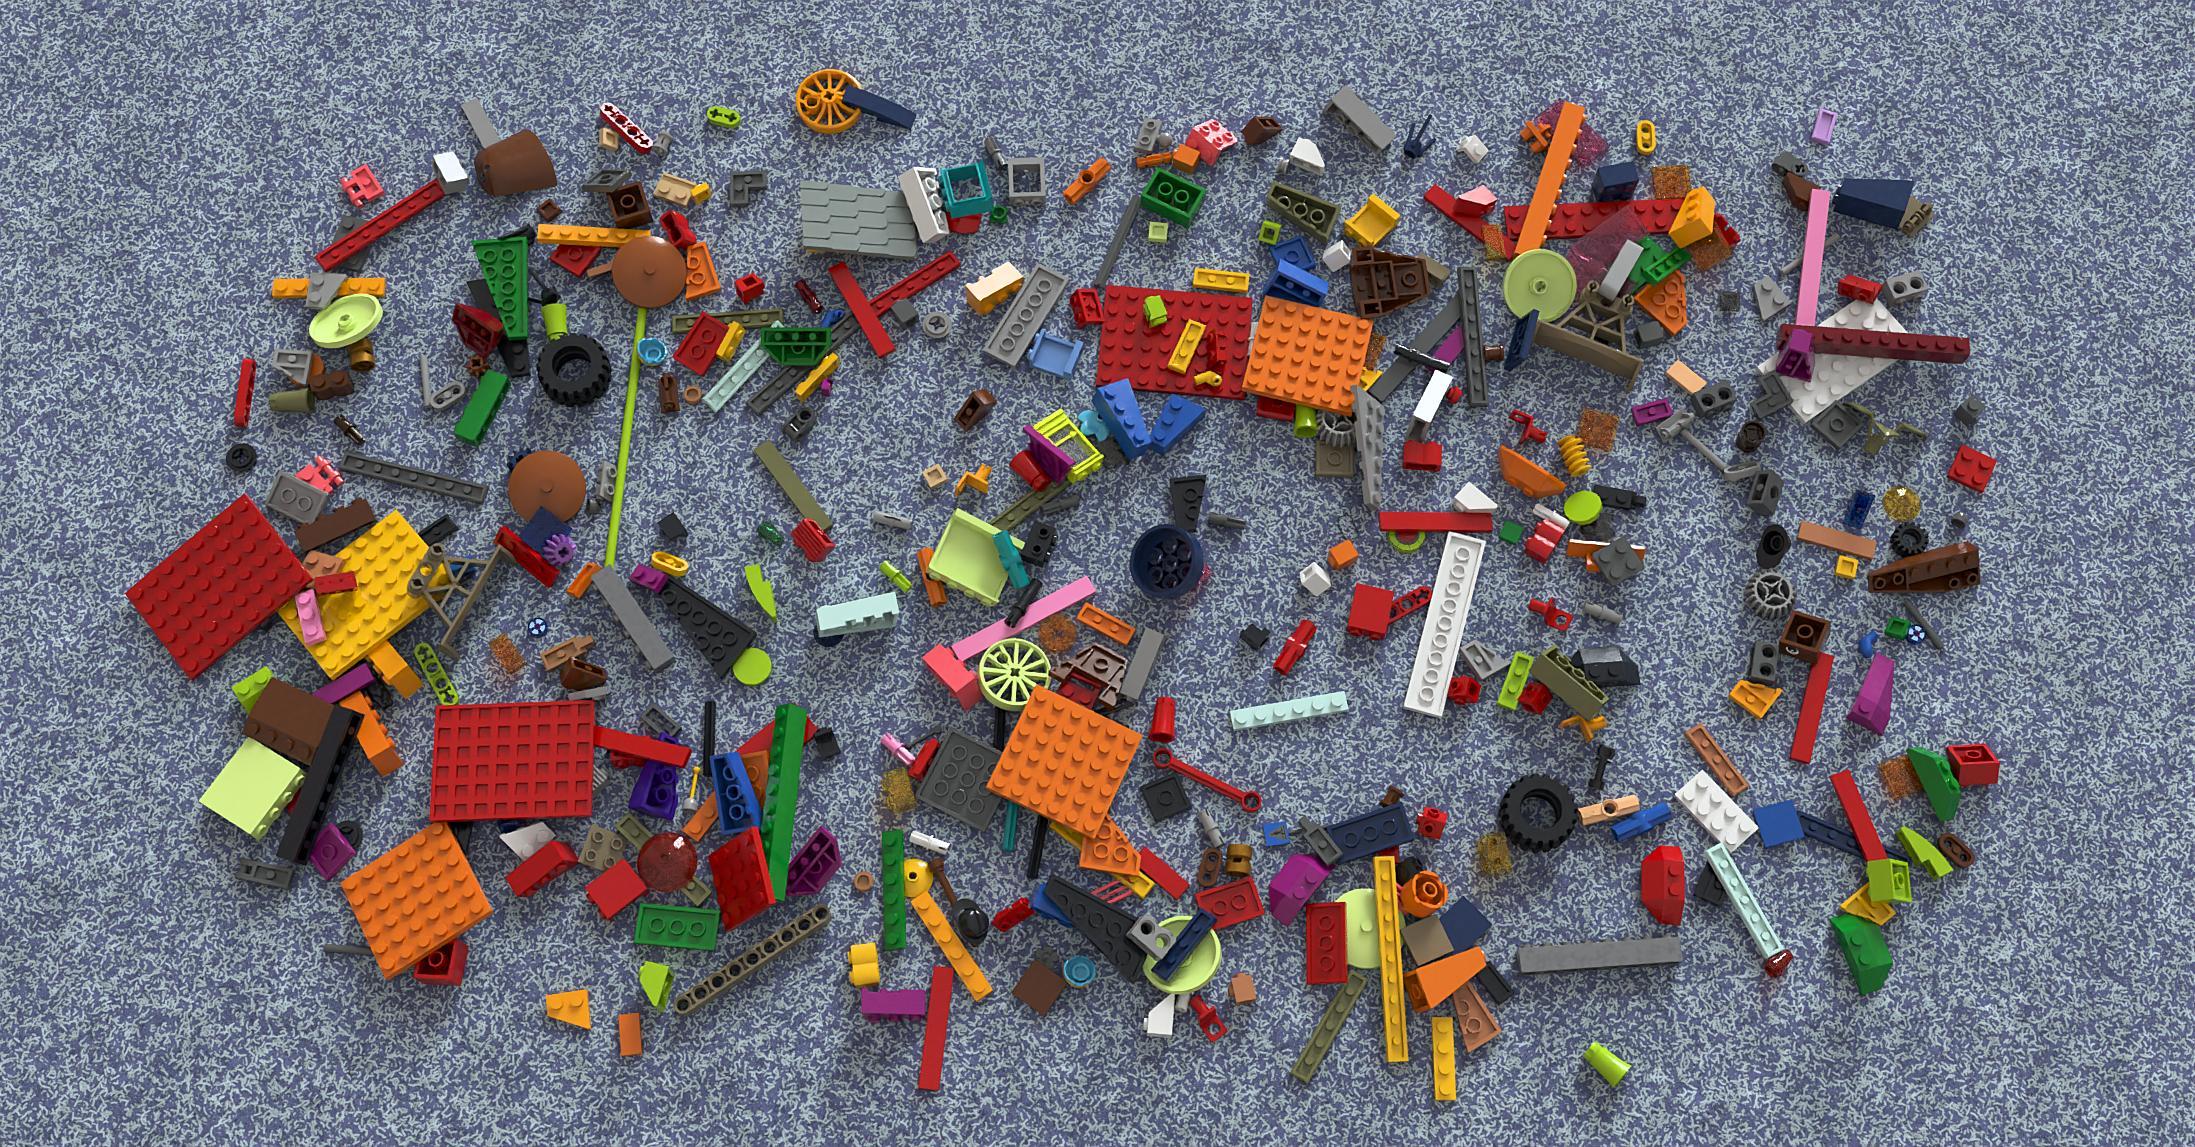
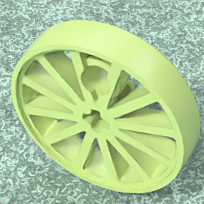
M1016 638L1004 639L989 647L982 656L977 669V681L982 694L993 705L1008 711H1023L1030 698L1025 686L1034 690L1036 683L1030 679L1045 681L1044 688L1049 689L1051 677L1048 676L1051 666L1044 652L1033 643ZM1007 647L1014 648L1013 663L1005 650ZM1019 648L1027 650L1028 652L1018 664ZM1032 654L1039 659L1034 663L1024 666ZM997 659H1003L1006 664L999 663ZM985 661L992 663V668L984 667ZM1039 667H1044L1045 673L1029 672ZM984 675L999 676L988 682H985ZM998 684H1004L997 695L989 689ZM1009 687H1011V702L1001 699V696ZM1016 688L1020 690L1025 699L1024 702H1016Z

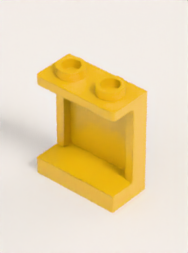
M1372 194L1368 198L1367 204L1350 220L1344 222L1343 230L1346 236L1354 238L1360 247H1375L1399 224L1400 215L1375 194Z

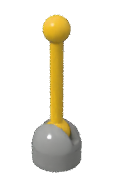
M699 767L693 768L694 777L690 798L685 799L682 804L681 811L684 813L696 814L698 810V803L694 799L697 777L701 772Z

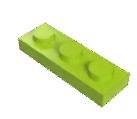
M1515 652L1496 705L1515 712L1519 702L1517 699L1523 691L1529 674L1528 670L1534 661L1533 657Z

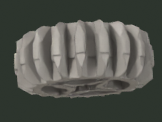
M1320 409L1317 411L1316 423L1318 429L1316 430V435H1320V440H1326V445L1332 443L1333 447L1337 444L1342 448L1344 444L1349 447L1351 443H1356L1354 422L1357 420L1355 410H1353L1351 417Z
M1772 568L1768 571L1762 569L1760 573L1758 571L1755 572L1748 579L1749 583L1745 585L1747 590L1744 592V595L1748 596L1746 602L1752 603L1749 609L1755 607V614L1761 612L1762 618H1765L1767 614L1769 619H1773L1774 616L1777 619L1781 618L1782 615L1786 616L1789 613L1788 611H1792L1793 605L1797 602L1798 592L1794 591L1796 585H1791L1793 578L1787 580V573L1781 575L1780 569L1775 573ZM1773 589H1775V591L1773 592V595H1771L1769 598H1767L1768 595H1769V592H1771ZM1768 603L1778 604V606H1771Z

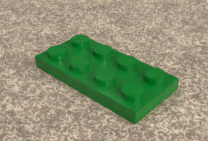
M1646 234L1635 242L1644 249L1616 296L1622 299L1627 294L1630 297L1643 286L1647 280L1640 274L1667 254ZM1613 263L1595 277L1594 281L1599 286L1602 284Z
M640 903L634 943L715 952L721 911Z

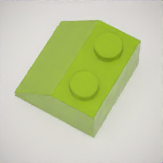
M267 666L231 687L248 714L271 677L276 678Z
M1890 858L1867 861L1866 874L1869 878L1870 887L1868 888V894L1871 902L1912 903L1907 862Z
M645 961L644 966L640 967L638 973L639 981L653 1006L659 1013L663 1014L675 973L669 966Z

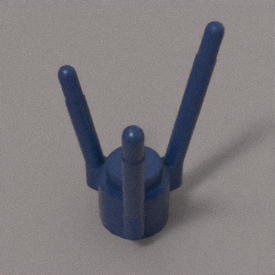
M1431 114L1425 120L1417 137L1411 141L1415 128V123H1412L1406 144L1403 147L1406 156L1412 159L1420 158L1423 152L1436 141V138H1433L1421 149L1422 144L1419 142V139L1432 117Z

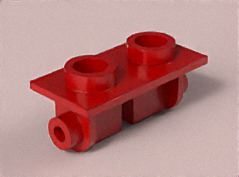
M1714 214L1712 234H1716L1719 237V242L1723 247L1735 248L1734 244L1741 241L1740 235L1732 226L1725 230L1729 225L1728 221L1722 214Z
M1215 327L1208 333L1206 338L1209 368H1212L1215 364H1218V367H1225L1227 363L1226 351L1220 350V348H1226V335L1224 331H1218L1217 327Z
M1021 897L1011 905L1012 909L1007 907L1001 912L996 913V917H994V921L991 924L1005 933L1035 912L1028 907L1030 904L1029 900L1026 897Z

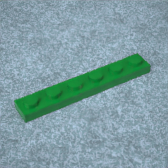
M898 829L882 832L884 938L886 951L907 949L903 831Z

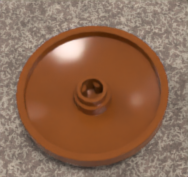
M641 236L631 239L618 250L613 260L612 280L617 292L628 303L639 308L657 309L672 303L680 295L686 282L687 270L683 256L673 244L659 237Z
M545 450L534 452L524 457L515 466L510 475L508 492L514 509L523 519L534 525L551 527L569 521L578 513L585 500L586 482L580 467L574 460L560 452Z

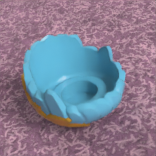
M643 338L637 343L636 353L643 364L657 366L666 359L667 348L660 340L657 341V338H649L647 340Z
M1077 955L1069 958L1063 965V976L1073 987H1085L1092 983L1095 978L1096 967L1088 957Z

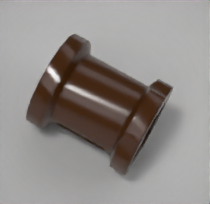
M1503 344L1492 347L1484 345L1485 361H1488V359L1503 361Z
M1389 786L1386 796L1383 800H1380L1379 804L1383 808L1396 804L1400 798H1403V792L1396 787Z

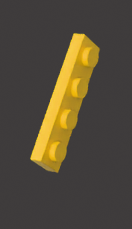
M1432 1017L1435 1101H1456L1453 1018Z

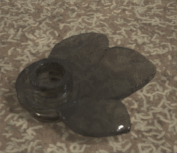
M1112 437L1110 441H1101L1096 446L1098 452L1104 455L1103 462L1107 470L1114 469L1119 463L1128 465L1131 461L1127 458L1121 447H1115V444L1118 443L1115 437Z
M1600 513L1597 520L1590 524L1580 525V531L1586 537L1595 536L1600 540H1608L1615 536V532L1609 528L1614 519L1613 514ZM1586 526H1591L1593 530H1587Z

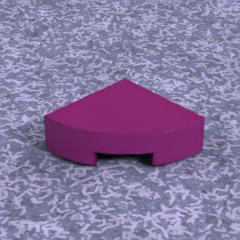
M824 378L821 386L822 396H830L833 385L832 379Z

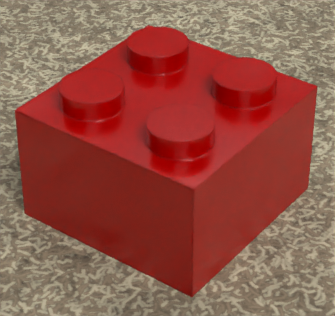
M451 940L417 962L413 978L423 984L461 986L469 946L460 940Z

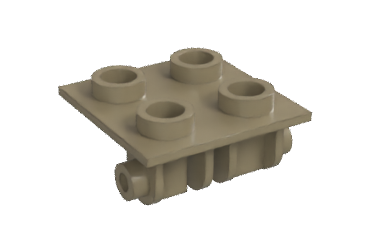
M1910 195L1899 228L1912 238L1935 215L1932 212L1933 205L1930 202L1921 204Z
M591 824L577 862L581 863L584 867L590 866L606 872L621 860L628 840L624 836Z

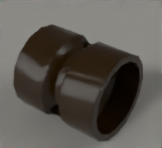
M1758 421L1746 422L1736 436L1737 447L1746 453L1756 451L1766 436V429Z

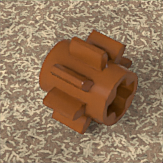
M478 354L473 358H468L469 364L466 365L470 376L476 375L478 379L485 375L487 369L491 368L490 364L487 363L488 360L479 357Z

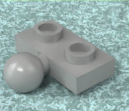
M1145 117L1134 147L1135 151L1152 155L1156 142H1159L1163 147H1168L1172 144L1173 138L1171 134L1165 132L1159 135L1163 126L1162 121Z

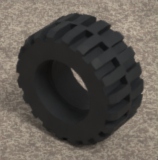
M569 333L570 336L563 334L559 336V339L555 340L554 338L549 341V346L545 345L543 347V354L540 353L537 358L539 361L536 364L537 376L545 393L548 394L552 401L556 400L557 404L562 406L566 403L567 407L572 408L574 405L583 407L584 403L588 402L591 404L594 402L593 399L596 397L599 399L603 396V390L607 391L609 387L607 382H611L612 378L611 365L603 346L597 343L593 337L588 338L586 334L582 333L579 336L576 333ZM583 359L591 363L587 374L579 380L564 381L558 378L559 370L568 361Z
M1532 773L1530 777L1528 775L1522 776L1519 781L1516 780L1508 788L1501 800L1498 816L1501 817L1499 821L1501 828H1505L1504 835L1507 838L1510 836L1513 839L1511 841L1512 844L1515 846L1517 843L1522 845L1521 849L1527 851L1529 848L1532 849V853H1539L1540 850H1543L1545 853L1549 852L1552 848H1558L1573 832L1578 820V815L1576 814L1578 804H1574L1576 799L1574 794L1568 793L1570 788L1566 784L1562 786L1559 783L1560 779L1555 777L1552 780L1548 774L1539 777V773ZM1531 797L1546 800L1553 807L1556 814L1554 825L1547 829H1537L1530 826L1521 815L1520 806L1522 802Z

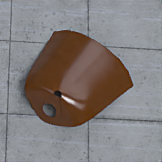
M521 130L486 147L475 156L474 166L481 188L492 196L557 186L556 174L550 157L539 138L531 130ZM486 165L490 166L489 171H487ZM481 173H483L485 176V184L482 183Z

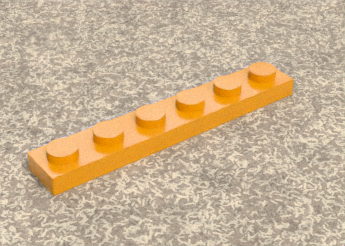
M539 224L537 242L621 248L631 239L650 236V230Z
M348 278L347 282H343L338 289L339 293L335 298H342L353 294L385 297L386 280L385 278ZM274 279L272 296L274 299L307 298L310 279Z
M928 891L910 901L975 1001L978 1002L993 992L992 987Z

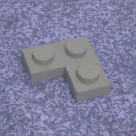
M607 685L568 693L569 701L586 700V698L590 697L594 701L606 698V694L610 693V688Z

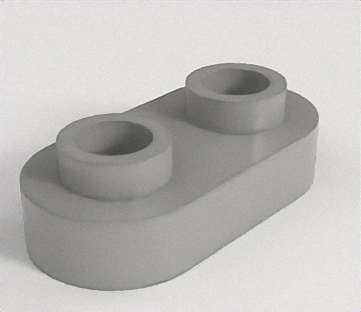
M453 381L434 392L430 396V404L435 410L443 411L462 400L466 396V388L461 382ZM459 390L460 393L455 395L454 392ZM440 400L444 401L442 404H438Z
M1747 461L1726 467L1723 470L1724 478L1730 482H1737L1741 478L1755 477L1756 472L1761 471L1760 462Z

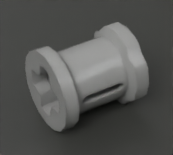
M659 131L658 140L653 144L652 149L656 153L667 155V148L670 142H673L674 137L668 132Z

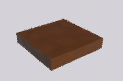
M1034 959L1011 993L1045 1017L1068 982Z

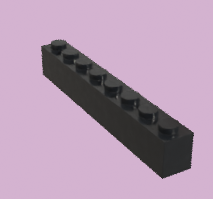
M334 705L276 856L305 866L307 865L361 727L364 714Z

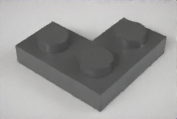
M766 170L730 172L731 207H749V191L767 190Z
M1773 370L1758 378V382L1766 395L1751 402L1750 405L1758 419L1761 420L1792 404L1794 401L1776 370Z

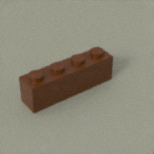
M362 498L355 499L351 502L352 505L346 508L340 506L334 509V513L331 515L323 514L315 518L316 521L311 524L306 522L297 526L298 530L294 531L304 553L307 554L310 550H316L378 521L366 498L363 500Z

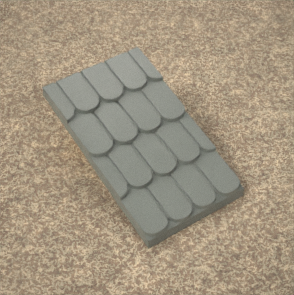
M800 180L803 247L807 249L808 253L828 251L918 261L916 226L904 192Z

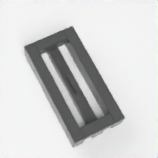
M652 703L640 715V718L659 735L663 731L646 717L647 715L652 717L673 737L677 735L678 731L682 730V727L655 703ZM653 709L657 711L675 728L672 730L651 711Z

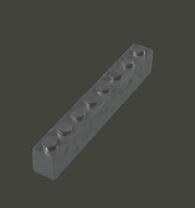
M1672 934L1660 936L1661 938L1653 939V936H1643L1641 940L1625 937L1621 938V941L1602 939L1599 943H1593L1592 940H1584L1580 942L1581 944H1573V942L1568 941L1562 942L1557 946H1553L1552 943L1541 944V947H1533L1531 944L1521 945L1515 952L1518 976L1679 965L1683 961L1680 938L1673 937Z

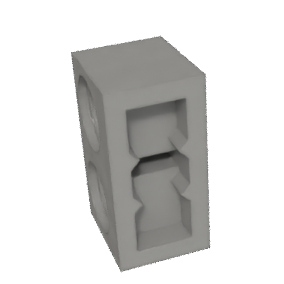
M1920 270L1886 279L1882 285V292L1889 306H1901L1910 300L1919 301L1928 290Z
M1144 914L1139 917L1126 936L1155 961H1159L1176 942V939L1173 938L1171 931L1161 928L1153 916ZM1142 924L1148 928L1147 935L1141 931ZM1157 938L1163 940V948L1158 947L1156 943Z

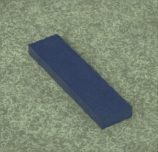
M1200 908L1178 935L1176 942L1165 956L1151 969L1152 973L1169 983L1218 921L1217 918L1203 908Z

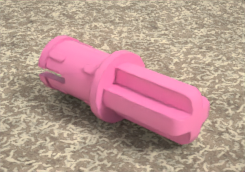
M890 733L882 737L880 742L892 752L893 756H897L906 766L913 764L915 757L904 748L903 743L900 744Z

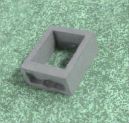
M1044 157L1008 158L1010 205L1021 207L1030 204L1033 206L1046 204ZM1040 172L1041 192L1014 193L1013 173Z

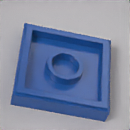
M1302 235L1268 247L1275 265H1277L1280 259H1283L1304 271L1316 268V263Z
M1792 799L1753 810L1765 849L1805 838Z

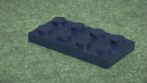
M1402 802L1326 827L1329 837L1343 853V857L1337 860L1338 865L1415 841Z

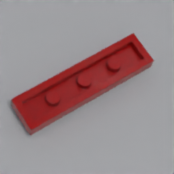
M506 526L500 527L493 543L497 546L500 544L515 557L517 563L547 588L552 587L560 571Z

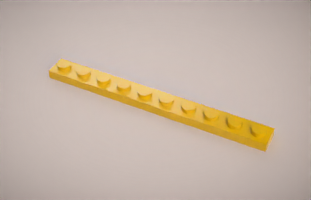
M1394 856L1373 857L1386 1061L1407 1062L1409 1059Z

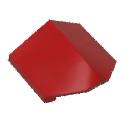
M945 211L948 228L951 232L959 234L977 233L982 213L951 219L950 211Z

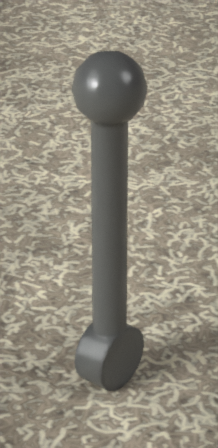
M937 725L934 727L933 731L925 734L924 736L916 739L913 742H907L905 744V748L910 750L915 744L923 741L924 739L932 736L933 734L941 733V726Z

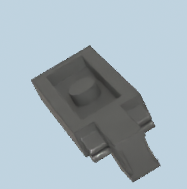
M1305 815L1299 819V825L1303 829L1301 831L1303 838L1326 867H1329L1343 857L1341 850L1319 823L1313 822L1311 824Z

